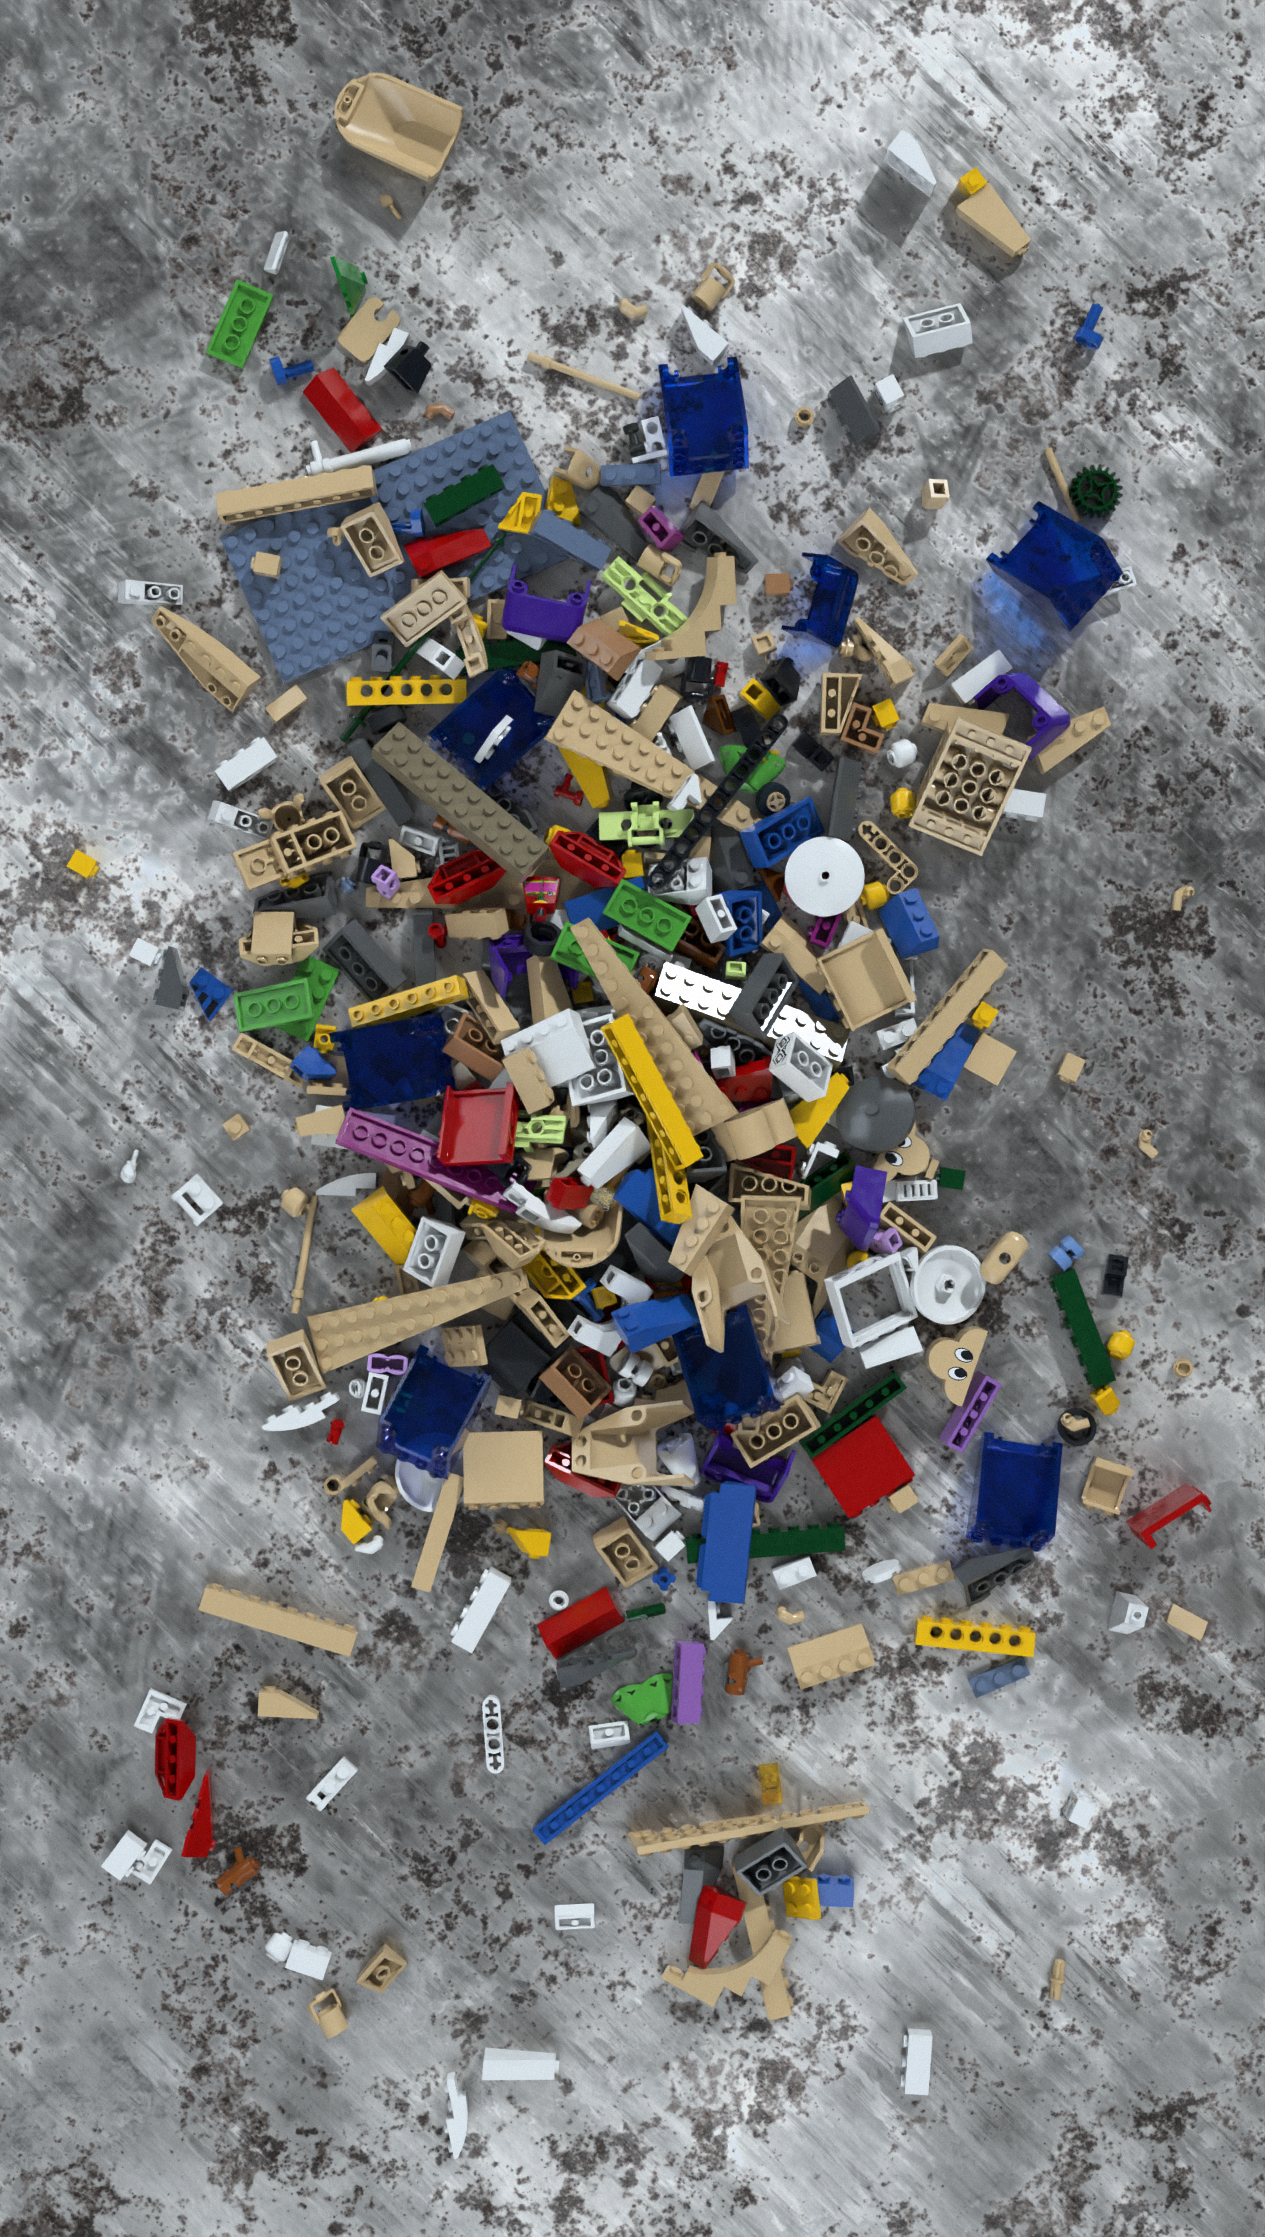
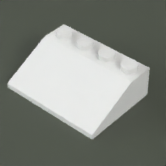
M569 1008L501 1040L505 1057L529 1046L536 1056V1063L539 1069H542L545 1074V1081L548 1087L551 1088L596 1068L580 1013Z
M611 1013L582 1022L596 1068L568 1081L573 1107L620 1099L635 1094L600 1027L618 1018L615 1014Z

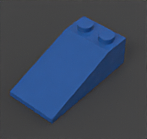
M808 796L750 825L739 833L753 867L768 868L794 852L802 843L820 836L825 830L811 796Z
M642 876L627 880L629 883L647 892ZM606 887L564 902L563 904L570 923L575 925L589 917L599 931H607L618 927L619 923L603 915V911L617 887Z
M964 1022L956 1028L955 1034L947 1039L943 1044L942 1050L933 1056L929 1066L924 1068L920 1072L918 1079L912 1083V1085L942 1101L947 1100L980 1033L979 1030Z
M686 1293L629 1304L611 1312L615 1330L631 1354L700 1322L697 1309Z

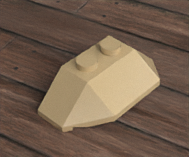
M296 920V929H294L293 962L303 961L319 947L318 928ZM253 930L245 937L239 939L240 958L253 962L251 956ZM267 963V964L261 965V966H271V965H278V964H277V963Z
M497 1217L481 1225L494 1253L513 1270L532 1262L546 1245V1241L524 1223L504 1221V1218Z

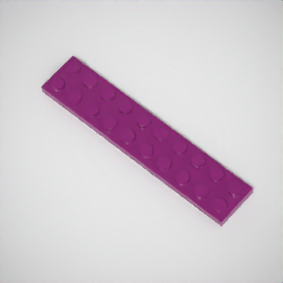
M351 1107L349 1108L335 1144L516 1214L518 1206L503 1196L507 1188L497 1180L499 1177L487 1169L484 1164L444 1167L436 1156V1150L439 1147L438 1141ZM514 1171L506 1181L512 1185L521 1174ZM526 1180L523 1187L532 1194L537 1180Z

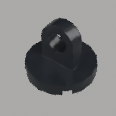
M632 781L631 788L624 794V806L626 810L632 811L631 802H637L638 805H653L654 801H659L661 807L663 795Z

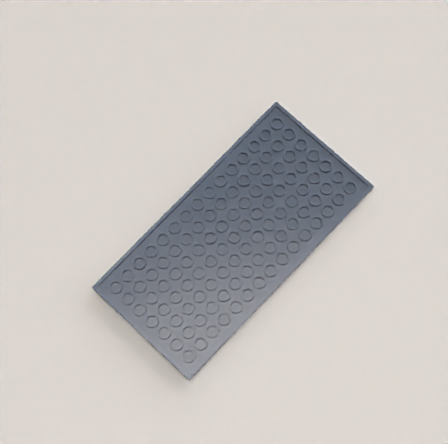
M510 411L373 470L378 496L271 515L220 537L284 684L372 646L375 631L392 632L380 617L411 593L412 579H419L403 546L419 537H413V534L395 535L404 562L371 578L346 536L342 537V543L339 546L334 545L332 537H327L328 528L340 527L346 517L377 502L381 504L390 523L411 522V510L422 509L425 522V536L483 528L493 547L496 543L493 539L495 537L500 538L502 534H506V537L503 539L505 545L503 547L499 545L470 582V598L467 599L466 604L507 587L513 564L517 565L515 579L523 580L571 559L532 535L498 530L499 523L503 521L522 492L542 495L540 511L545 510L547 499L545 489ZM493 464L505 484V489L436 528L424 507L425 499L432 494L438 495L444 492L443 489L450 484L456 485L460 483V479L465 475H474L481 466ZM491 548L443 572L448 578L469 577ZM256 552L281 556L282 565L279 579L255 575L251 568V561L253 556L256 557Z

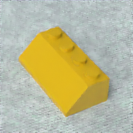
M382 1186L353 1207L351 1211L396 1265H403L406 1263L418 1228L385 1187Z

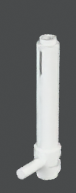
M404 438L332 459H322L318 441H312L310 446L315 461L310 462V465H306L308 476H315L323 472L331 473L340 469H353L361 465L374 464L409 454L413 450L410 439L406 440Z

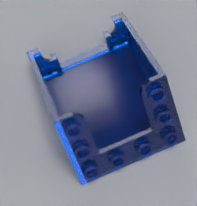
M737 356L727 357V367L722 370L721 365L717 366L718 373L679 377L678 370H674V375L669 373L668 364L658 365L670 477L749 468L748 422Z
M1038 501L1032 508L1038 514L1037 519H1030L1029 522L1032 528L1008 554L1002 550L1000 553L1002 557L999 558L998 555L992 552L986 558V561L994 573L1070 632L1120 578L1123 571L1102 537Z
M516 669L496 671L428 733L434 741L438 739L442 743L441 746L447 748L470 776L469 780L471 782L474 781L476 786L484 793L548 742L544 738L556 719L534 711L536 697L519 680V677L516 675ZM506 715L511 717L513 721L509 726L512 729L498 746H493L495 751L489 759L485 758L481 763L474 760V757L491 731Z
M441 1012L329 1033L331 1043H341V1047L337 1049L338 1052H344L351 1090H347L346 1094H351V1100L343 1102L344 1112L349 1111L350 1107L359 1110L433 1097L446 1093L447 1086H450L453 1091L456 1090L455 1078L451 1069V1058L442 1051L447 1038L444 1033V1020L441 1017Z
M746 1304L736 1307L737 1312L732 1311L729 1312V1315L725 1316L724 1352L722 1353L706 1345L701 1325L688 1327V1329L672 1335L697 1421L709 1430L718 1431L723 1429L726 1424L736 1425L743 1422L744 1418H757L762 1415V1412L768 1410L769 1412H775L781 1409L780 1406L785 1405L751 1309Z
M420 1344L378 1421L376 1448L384 1454L396 1456L402 1462H409L420 1470H427L437 1478L448 1480L491 1387L492 1376L483 1372L480 1379H478L475 1373H473L472 1377L437 1362L438 1357L435 1355L433 1358H430L427 1355L429 1348Z
M984 1432L980 1439L966 1538L976 1543L988 1541L996 1546L1008 1544L1011 1548L1016 1549L1031 1547L1036 1552L1044 1550L1055 1536L1063 1443L1053 1442L1052 1447L1045 1446L1044 1443L1038 1446L1002 1440V1437L995 1439L994 1433Z

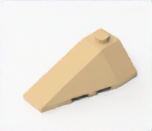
M870 508L856 518L837 539V542L851 556L863 559L870 567H877L883 571L884 575L904 586L919 574L884 522Z
M858 616L855 617L853 623L860 635H862V639L869 651L872 652L874 660L891 689L893 690L914 677L913 672H915L910 661L907 662L900 653Z
M783 914L759 946L768 953H784L795 974L821 995L825 990L824 982H826L823 974L819 975L815 964L818 963L816 959L819 957L801 928Z

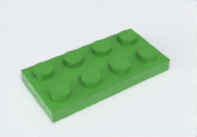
M237 279L206 354L244 369L274 299V295Z
M621 879L603 911V915L672 953L692 919L690 915L624 879Z
M566 921L550 959L597 979L570 929L574 924ZM606 939L607 943L611 945L622 963H625L631 973L640 953Z
M310 956L300 961L292 981L304 978L310 979L316 1018L274 1027L309 1042L340 973V969Z
M309 978L233 994L240 1033L316 1018Z

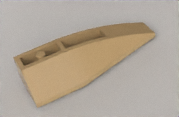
M161 606L158 607L151 622L200 684L226 708L234 712L253 691L261 677L211 635L177 614Z

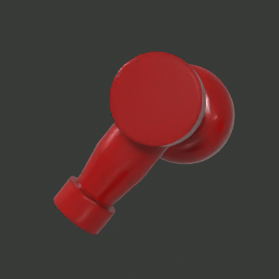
M566 773L562 786L557 785L554 797L558 798L561 796L573 800L574 805L580 807L584 798V792L578 790L576 793L569 791L573 775Z
M433 923L428 928V934L431 938L435 939V945L438 948H444L447 945L446 936L448 930L446 923L444 927L440 923Z

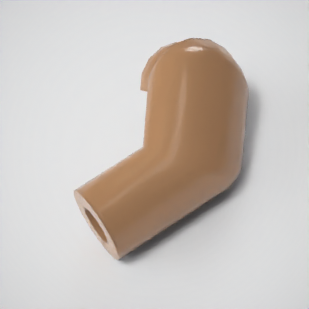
M443 403L429 404L424 414L429 419H433L435 415L441 414L451 420L455 411Z

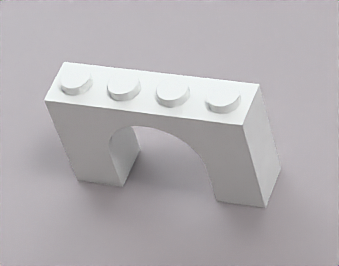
M612 1265L609 1266L600 1280L609 1291L621 1296L620 1308L629 1304L648 1301L653 1293V1290L644 1281ZM577 1315L567 1330L576 1341L611 1357L622 1340L615 1330L613 1319L604 1323H594Z

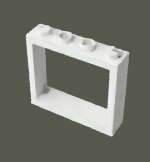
M895 1251L893 1254L879 1253L824 1279L842 1343L852 1349L857 1346L862 1347L863 1343L877 1340L880 1335L893 1332L896 1327L907 1325L909 1321L918 1317L900 1252ZM889 1266L901 1311L852 1334L839 1289Z

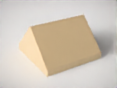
M384 1944L359 1972L357 1983L382 1994L407 1966V1962L388 1945Z

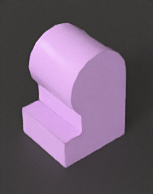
M380 865L371 876L372 882L378 886V892L387 899H390L401 887L397 872L383 865Z
M890 1227L887 1231L878 1230L869 1247L876 1253L893 1254L903 1243L896 1227Z

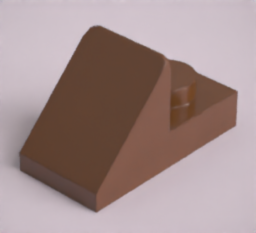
M505 908L509 930H525L527 925L533 921V914H528L526 910Z

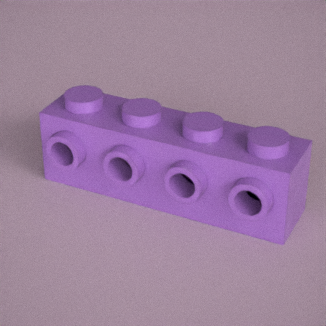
M977 1370L970 1382L962 1407L957 1405L938 1439L963 1453L1002 1384Z
M675 1641L671 1720L677 1724H700V1718L703 1715L701 1698L704 1695L702 1678L705 1676L703 1658L706 1656V1649L704 1644L699 1641Z

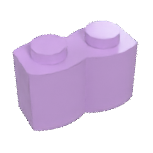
M374 1352L368 1355L367 1370L373 1373L388 1371L395 1375L405 1374L409 1370V1356L403 1353L389 1355L385 1352Z

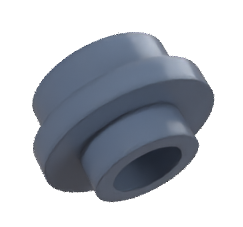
M341 877L338 886L344 892L351 895L352 892L357 891L355 886L357 883L352 878Z

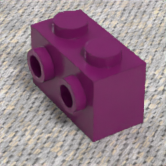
M650 506L637 520L643 526V531L654 539L655 545L662 551L665 549L672 552L685 538L663 511Z
M842 913L829 917L814 916L817 921L815 926H810L807 936L810 937L809 942L827 949Z

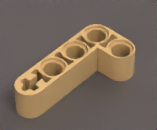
M864 821L858 826V837L895 873L885 885L889 895L896 896L917 877V866L874 823ZM862 826L864 828L870 827L869 833L872 836L876 833L878 836L870 842L871 836L868 833L865 835L862 833ZM878 839L885 842V848L882 850L875 846V842ZM892 853L899 856V862L896 864L892 863L889 859ZM905 867L912 868V877L909 878L904 875ZM892 881L898 882L900 886L897 892L890 889L889 885Z

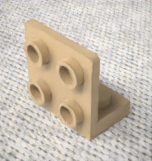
M321 1055L325 1061H330L335 1066L337 1073L332 1080H309L306 1094L348 1096L350 1057Z

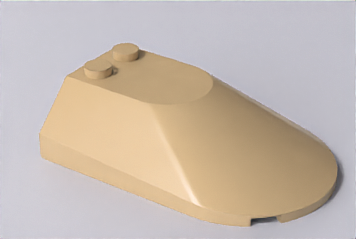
M367 73V76L358 79L354 78L341 90L336 100L334 115L339 132L350 145L430 183L441 174L459 136L464 110L463 107L393 76L383 73Z
M560 1164L557 1173L563 1171L565 1166ZM626 1173L610 1190L613 1195L603 1205L604 1214L596 1228L590 1229L581 1225L573 1233L565 1234L540 1227V1236L546 1241L544 1250L551 1259L567 1267L584 1268L596 1265L611 1255L620 1240L624 1207L613 1199V1196ZM548 1188V1189H545L544 1201H543L544 1204H546V1203L548 1202V1201L545 1199V1197H546V1195H547V1192H548L549 1188Z

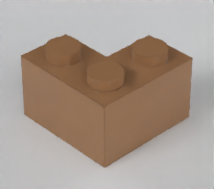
M855 702L852 704L838 743L876 756L884 734L866 728L872 712L871 708Z

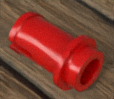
M717 661V665H714L716 667L714 686L725 687L727 670L730 669L728 667L729 663Z
M333 1418V1421L330 1422L331 1428L326 1442H332L331 1444L334 1445L339 1444L342 1429L345 1428V1421Z

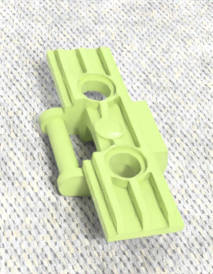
M618 556L600 577L625 599L620 607L622 606L624 611L628 609L637 618L636 622L640 625L647 619L666 637L680 628L688 618L669 602L673 594L671 592L668 593L649 576L650 573L645 571L640 576ZM633 580L636 587L633 590H627L624 587L625 581ZM643 581L662 598L660 602H657L640 586ZM663 607L665 614L662 617H657L654 614V610Z
M654 801L653 805H638L637 802H631L632 811L599 812V840L628 839V847L648 844L665 846V838L679 837L694 818V809H679L674 812L671 810H660L659 801ZM665 818H669L672 821V826L669 829L661 827V822ZM630 820L632 822L631 827L624 831L621 827L622 822ZM689 829L690 837H695V829ZM659 830V836L634 837V831Z
M541 1109L531 1114H528L527 1110H519L518 1118H529L531 1121H517L514 1147H523L525 1152L533 1153L531 1143L563 1144L566 1116L542 1115ZM542 1124V1130L539 1133H536V1131L539 1128H541Z

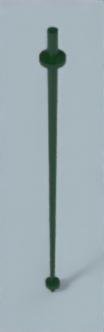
M502 534L500 538L495 537L493 539L496 543L469 575L470 582L499 545L502 547L505 545L503 539L506 537V534ZM435 627L415 642L386 680H390V676L399 675ZM389 685L382 686V695L388 689ZM365 705L357 716L350 713L349 716L353 721L339 739L345 743L359 725L365 728L367 725L362 721L374 705Z

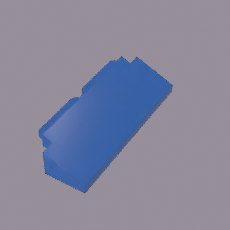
M653 1167L644 1170L643 1173L639 1169L626 1173L613 1199L673 1249L681 1224L661 1221Z
M725 1481L721 1483L720 1492L713 1491L705 1496L701 1534L706 1538V1543L701 1544L699 1550L696 1584L701 1588V1591H709V1601L745 1603L757 1491L756 1485Z

